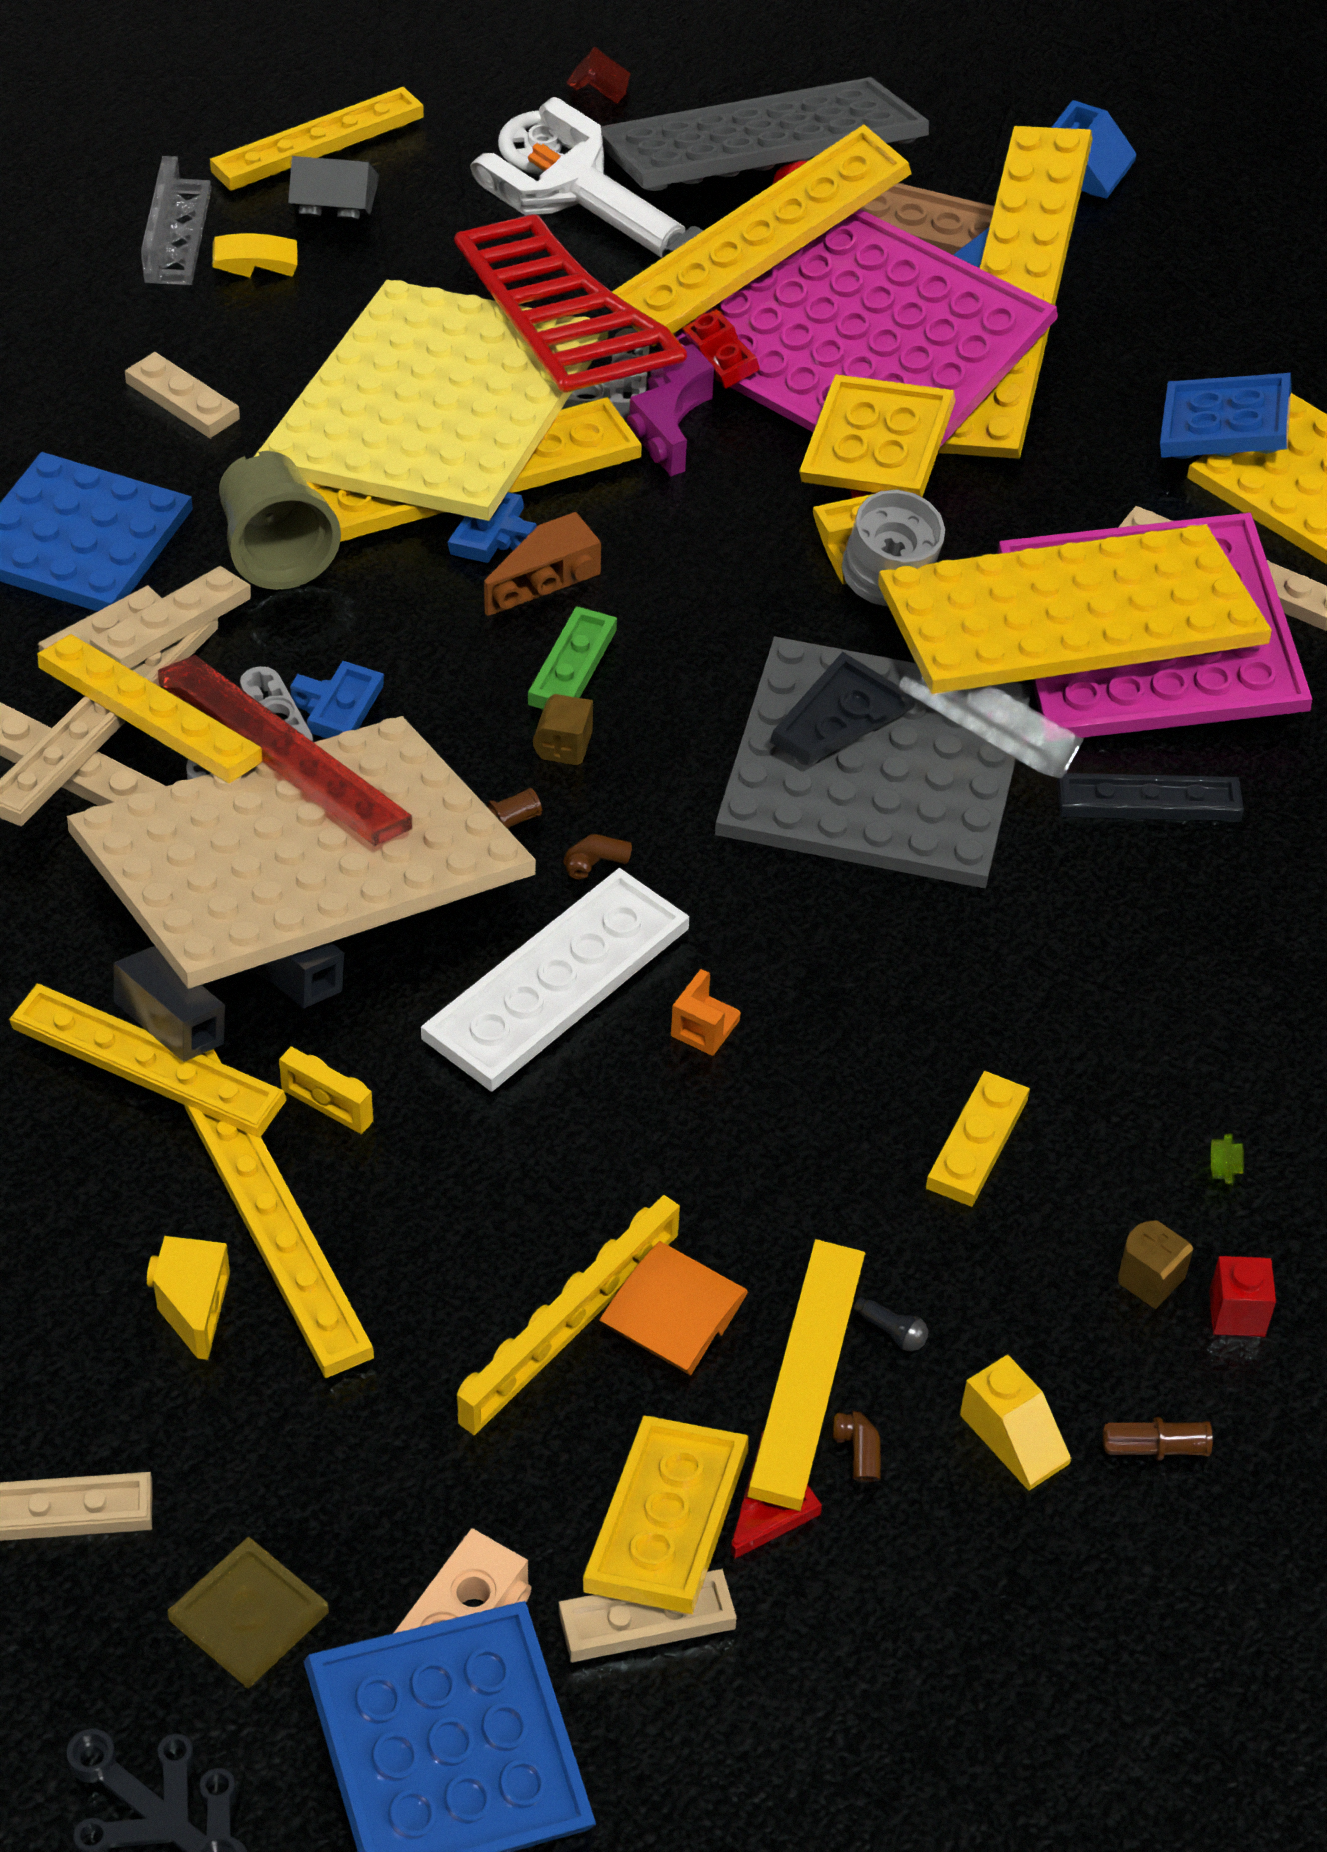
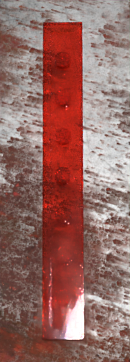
M196 655L158 669L159 684L179 699L262 748V762L373 846L412 829V815Z

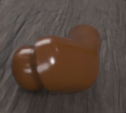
M591 834L566 852L564 857L566 872L571 878L584 879L588 877L592 866L601 859L626 865L630 859L632 844L624 840Z
M852 1411L851 1415L844 1413L836 1414L832 1421V1437L836 1442L851 1441V1446L853 1447V1479L861 1482L879 1481L881 1479L880 1435L877 1429L861 1412Z

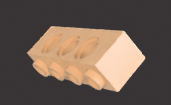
M471 1528L394 1633L521 1601L527 1602L531 1593V1586L528 1584V1560ZM470 1599H479L485 1602L478 1607H469L462 1604Z

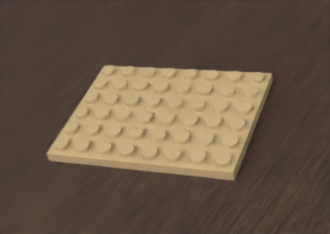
M403 716L385 719L380 723L357 730L345 731L340 735L314 743H305L297 748L277 754L262 756V763L231 783H227L210 773L190 780H181L173 785L150 792L134 794L129 798L103 806H94L86 811L67 816L69 833L188 989L535 875L536 859Z

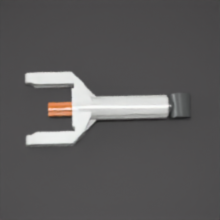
M552 97L539 108V114L543 123L549 128L550 135L554 137L553 131L558 133V140L572 149L561 156L544 144H534L532 147L533 152L528 155V161L544 171L540 175L538 182L494 153H483L471 163L472 174L482 187L524 215L554 213L579 203L662 258L703 232V230L696 226H691L688 230H685L682 224L604 175V149L601 125L556 97Z

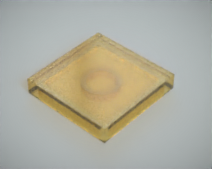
M248 1537L168 1610V1617L170 1622L243 1685L249 1688L327 1615L329 1610L328 1603Z

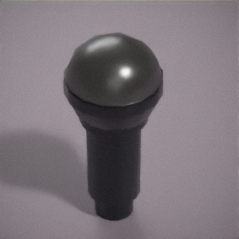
M862 1297L855 1303L854 1311L859 1313L862 1319L889 1333L900 1349L911 1352L919 1350L925 1344L928 1337V1329L920 1317L898 1315L875 1301L866 1300Z

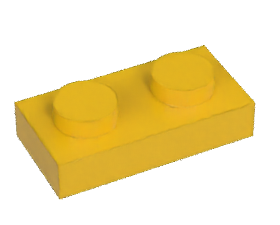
M290 1047L281 1056L279 1066L282 1090L360 1134L373 1122L372 1091L360 1080L353 1077L347 1078L329 1068L320 1058L314 1055H306L293 1047Z

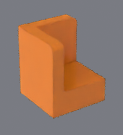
M700 969L673 1004L671 1036L713 1056L740 1021V1011L709 996L710 973Z

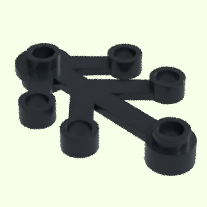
M99 1729L83 1730L76 1734L69 1742L67 1758L72 1774L83 1782L93 1783L99 1781L143 1818L104 1822L98 1818L83 1820L77 1825L73 1835L77 1852H108L113 1847L169 1842L175 1844L183 1852H247L245 1846L239 1840L231 1837L230 1805L236 1797V1785L233 1775L228 1770L223 1768L211 1769L200 1780L201 1798L208 1807L207 1837L188 1822V1770L193 1765L194 1752L192 1743L186 1736L171 1734L159 1743L157 1753L160 1766L164 1771V1801L116 1762L113 1741L104 1731ZM180 1748L186 1751V1754L179 1760L173 1761L166 1758L167 1753L172 1749ZM90 1756H100L103 1758V1761L95 1766L86 1767L83 1765V1762ZM215 1783H224L228 1786L226 1792L221 1795H212L208 1792L209 1787ZM96 1832L103 1835L102 1840L95 1845L90 1846L82 1843L84 1837L89 1833Z

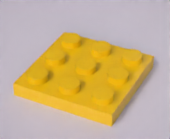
M835 374L799 471L801 481L874 493L902 490L923 497L956 402L954 390Z

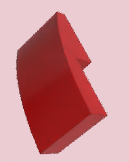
M718 309L699 316L694 322L682 328L689 342L694 344L714 366V376L725 389L760 370L756 356L738 339L734 326Z

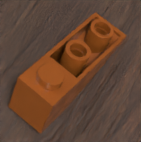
M577 512L538 525L484 580V603L487 616L600 574L601 541Z

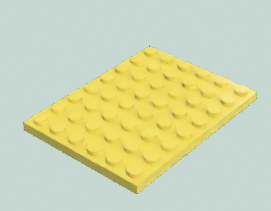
M386 280L258 452L274 451L287 456L295 463L306 482L489 521L573 391L564 393L558 389L496 301L483 299L476 295L447 292L436 287L427 288L407 284L401 280ZM520 306V308H521L523 311H524V310L533 309V308H528V307ZM568 316L533 326L539 332L590 318ZM608 331L551 345L549 348L553 353L603 341L608 338ZM592 361L564 367L569 375L587 370Z

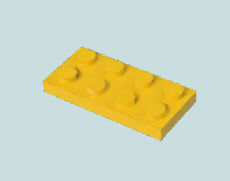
M644 1415L583 1576L584 1592L693 1615L748 1452V1435Z

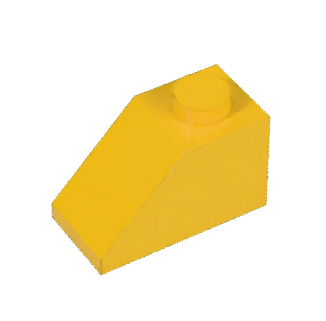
M164 1236L159 1256H151L147 1271V1286L154 1287L157 1309L198 1359L208 1360L230 1275L226 1243Z
M1008 1354L966 1381L960 1416L1028 1491L1070 1464L1071 1457L1043 1392Z

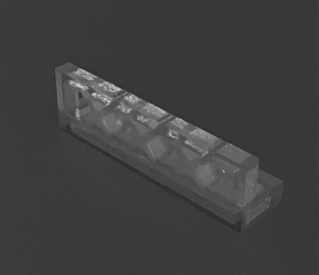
M162 156L141 249L145 283L192 285L211 194V181L180 179L178 157ZM180 193L200 195L186 201L180 196ZM186 214L193 218L184 224L176 220ZM180 238L188 242L178 248L170 244ZM175 262L180 263L184 267V270L164 269Z
M904 676L898 686L899 689L1037 771L1060 779L1063 778L1084 740L992 685L931 694L923 676H921L920 680Z

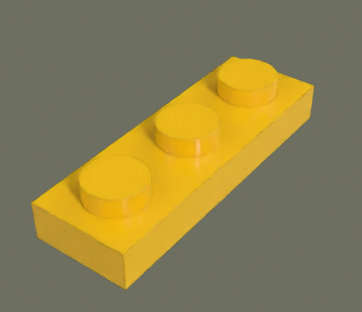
M984 1071L928 1175L926 1189L973 1207L1028 1100L1030 1088Z

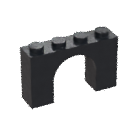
M329 942L241 972L267 979L304 1009L342 992L344 952ZM156 946L114 962V1003L182 1062L224 1044L225 1005L202 985L188 989Z

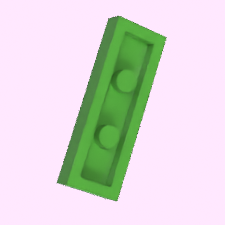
M576 606L528 692V705L544 709L547 699L553 694L580 698L617 630V617Z

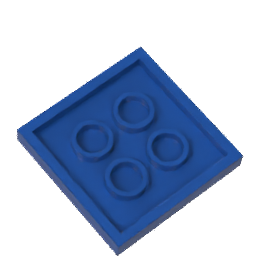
M1282 373L1168 382L1160 439L1161 457L1187 459L1194 455L1215 454L1218 456H1230L1237 452L1252 451L1268 454L1277 450L1287 449L1291 374Z

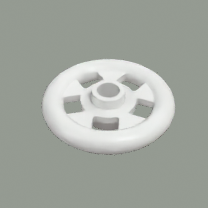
M539 111L523 113L512 118L504 125L498 139L500 152L511 165L524 172L541 175L544 171L528 161V155L533 152L532 147L534 144H544L561 156L564 155L559 153L562 147L572 148L559 141L558 133L553 131L554 137L550 135L549 128L543 123ZM524 142L525 148L516 149L513 143Z

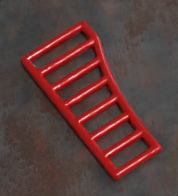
M532 214L461 231L455 235L454 242L561 392L567 393L680 364L687 359L686 350L668 327L636 309L591 276L557 240L540 216ZM529 231L535 236L479 250L475 245ZM542 251H547L550 254L549 257L493 270L489 265ZM564 270L568 274V276L507 290L504 285ZM583 289L589 294L524 311L519 306V304ZM604 307L614 312L539 332L533 326ZM631 325L642 330L553 353L549 348L551 345ZM658 343L664 348V351L570 375L564 369V367Z

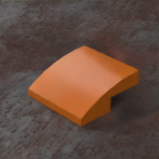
M659 1241L630 1274L600 1318V1322L608 1329L691 1376L715 1335L722 1336L748 1291Z

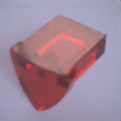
M594 47L577 66L568 79L567 84L574 89H580L589 83L615 103H618L626 94L630 72Z

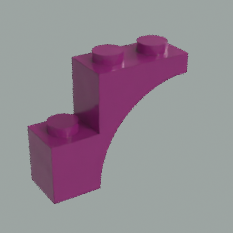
M694 344L684 347L687 352V359L683 363L651 371V377L648 379L649 390L630 397V413L627 417V425L649 451L653 461L660 463L670 476L684 472L686 465L687 439L681 433L678 424L694 407L712 399L714 366Z

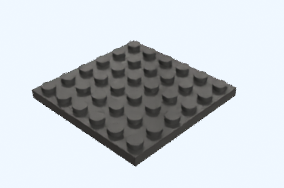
M774 636L716 820L715 835L986 889L1033 685L1010 682L931 694L916 663ZM842 652L917 697L912 710L809 765L804 764L769 742L772 732Z

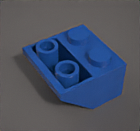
M1072 100L1052 128L1091 129L1092 144L1081 191L1091 196L1107 199L1134 163L1136 152L1107 111Z

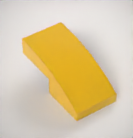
M229 234L217 236L213 241L212 267L250 278L254 267L257 266L292 277L297 267L296 240L265 234Z

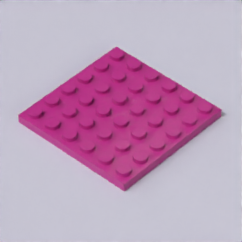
M1251 513L999 541V554L1022 551L1028 548H1044L1064 545L1066 543H1079L1105 539L1107 537H1121L1149 531H1164L1185 528L1191 525L1207 524L1272 629L1269 644L1031 679L1047 742L1311 710L1312 696Z

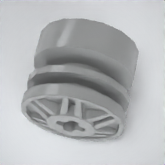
M902 490L880 491L866 498L858 508L852 533L843 555L841 568L846 583L857 595L865 600L889 607L878 586L879 571L896 570L901 566H911L917 569L926 564L935 563L943 545L945 526L941 514L929 501L915 493Z

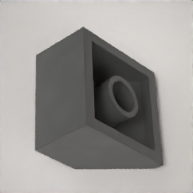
M292 156L288 203L294 209H299L298 214L303 216L321 217L322 211L337 212L336 217L340 219L359 220L360 214H371L379 174L369 162Z

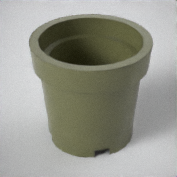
M274 451L258 452L260 456L247 460L244 456L228 467L219 485L221 504L228 523V546L236 569L250 583L267 589H290L313 580L330 565L338 551L341 530L337 516L326 500L317 491L309 487L295 463L287 456ZM267 513H273L270 517H265Z

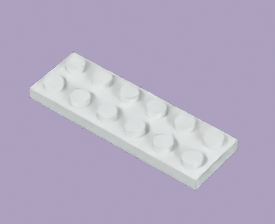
M618 868L422 1025L421 1039L492 1092L689 929V916Z

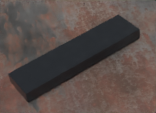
M1059 773L1057 780L1060 817L1241 821L1244 812L1239 777Z

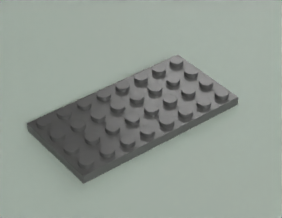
M869 77L601 126V135L604 151L643 189L658 191L667 188V184L671 183L696 184L702 182L703 177L714 175L733 177L738 175L740 170L751 168L761 171L770 170L778 163L810 160V157L817 156L863 124L885 143H912L916 140V137L929 135V120L873 78Z

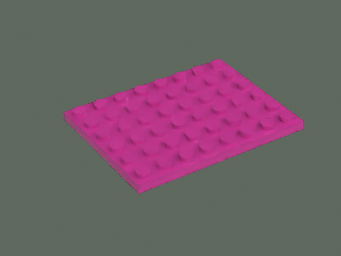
M861 209L703 313H710L718 309L734 326L738 339L756 356L759 363V371L730 387L813 433L835 374L954 390L956 402L940 447L1058 318L1056 306ZM682 328L673 333L683 347L691 345ZM658 343V348L664 351V348Z

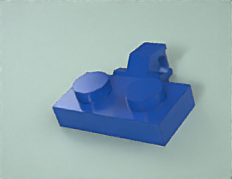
M507 492L489 521L465 516L448 541L450 555L489 563L498 548L500 550H507L510 547L512 550H515L537 527L536 523L523 521L522 518L518 517L524 509L522 495Z
M342 661L331 680H323L321 682L297 674L290 686L291 697L298 708L310 714L307 719V726L310 732L320 737L330 738L340 735L345 731L359 729L383 688L384 674Z

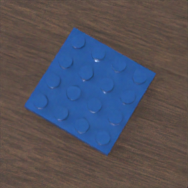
M41 452L0 503V582L91 610L100 611L130 595L192 511V498L182 493Z
M526 1601L309 1654L304 1660L358 1852H513L590 1830L596 1824Z

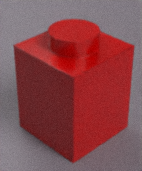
M1219 1256L1209 1290L1213 1334L1265 1337L1276 1303L1271 1258Z

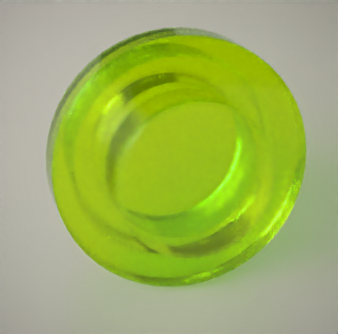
M1224 1134V1139H1212L1211 1141L1213 1179H1225L1226 1184H1234L1235 1174H1244L1243 1144H1234L1233 1134Z

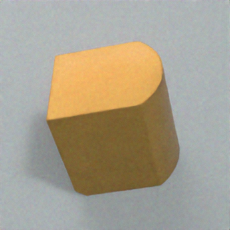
M553 694L547 699L533 739L534 749L542 759L572 765H579L583 762L592 734L593 700Z
M1147 1221L1139 1224L1130 1232L1127 1238L1119 1271V1284L1156 1309L1185 1279L1193 1252L1192 1245L1159 1221Z

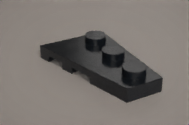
M842 652L772 732L769 742L804 764L809 765L912 710L917 697Z

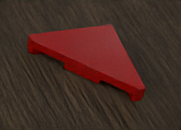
M764 1432L761 1433L758 1451L745 1491L736 1531L731 1542V1554L734 1558L821 1515L822 1504L808 1484L801 1511L747 1497Z

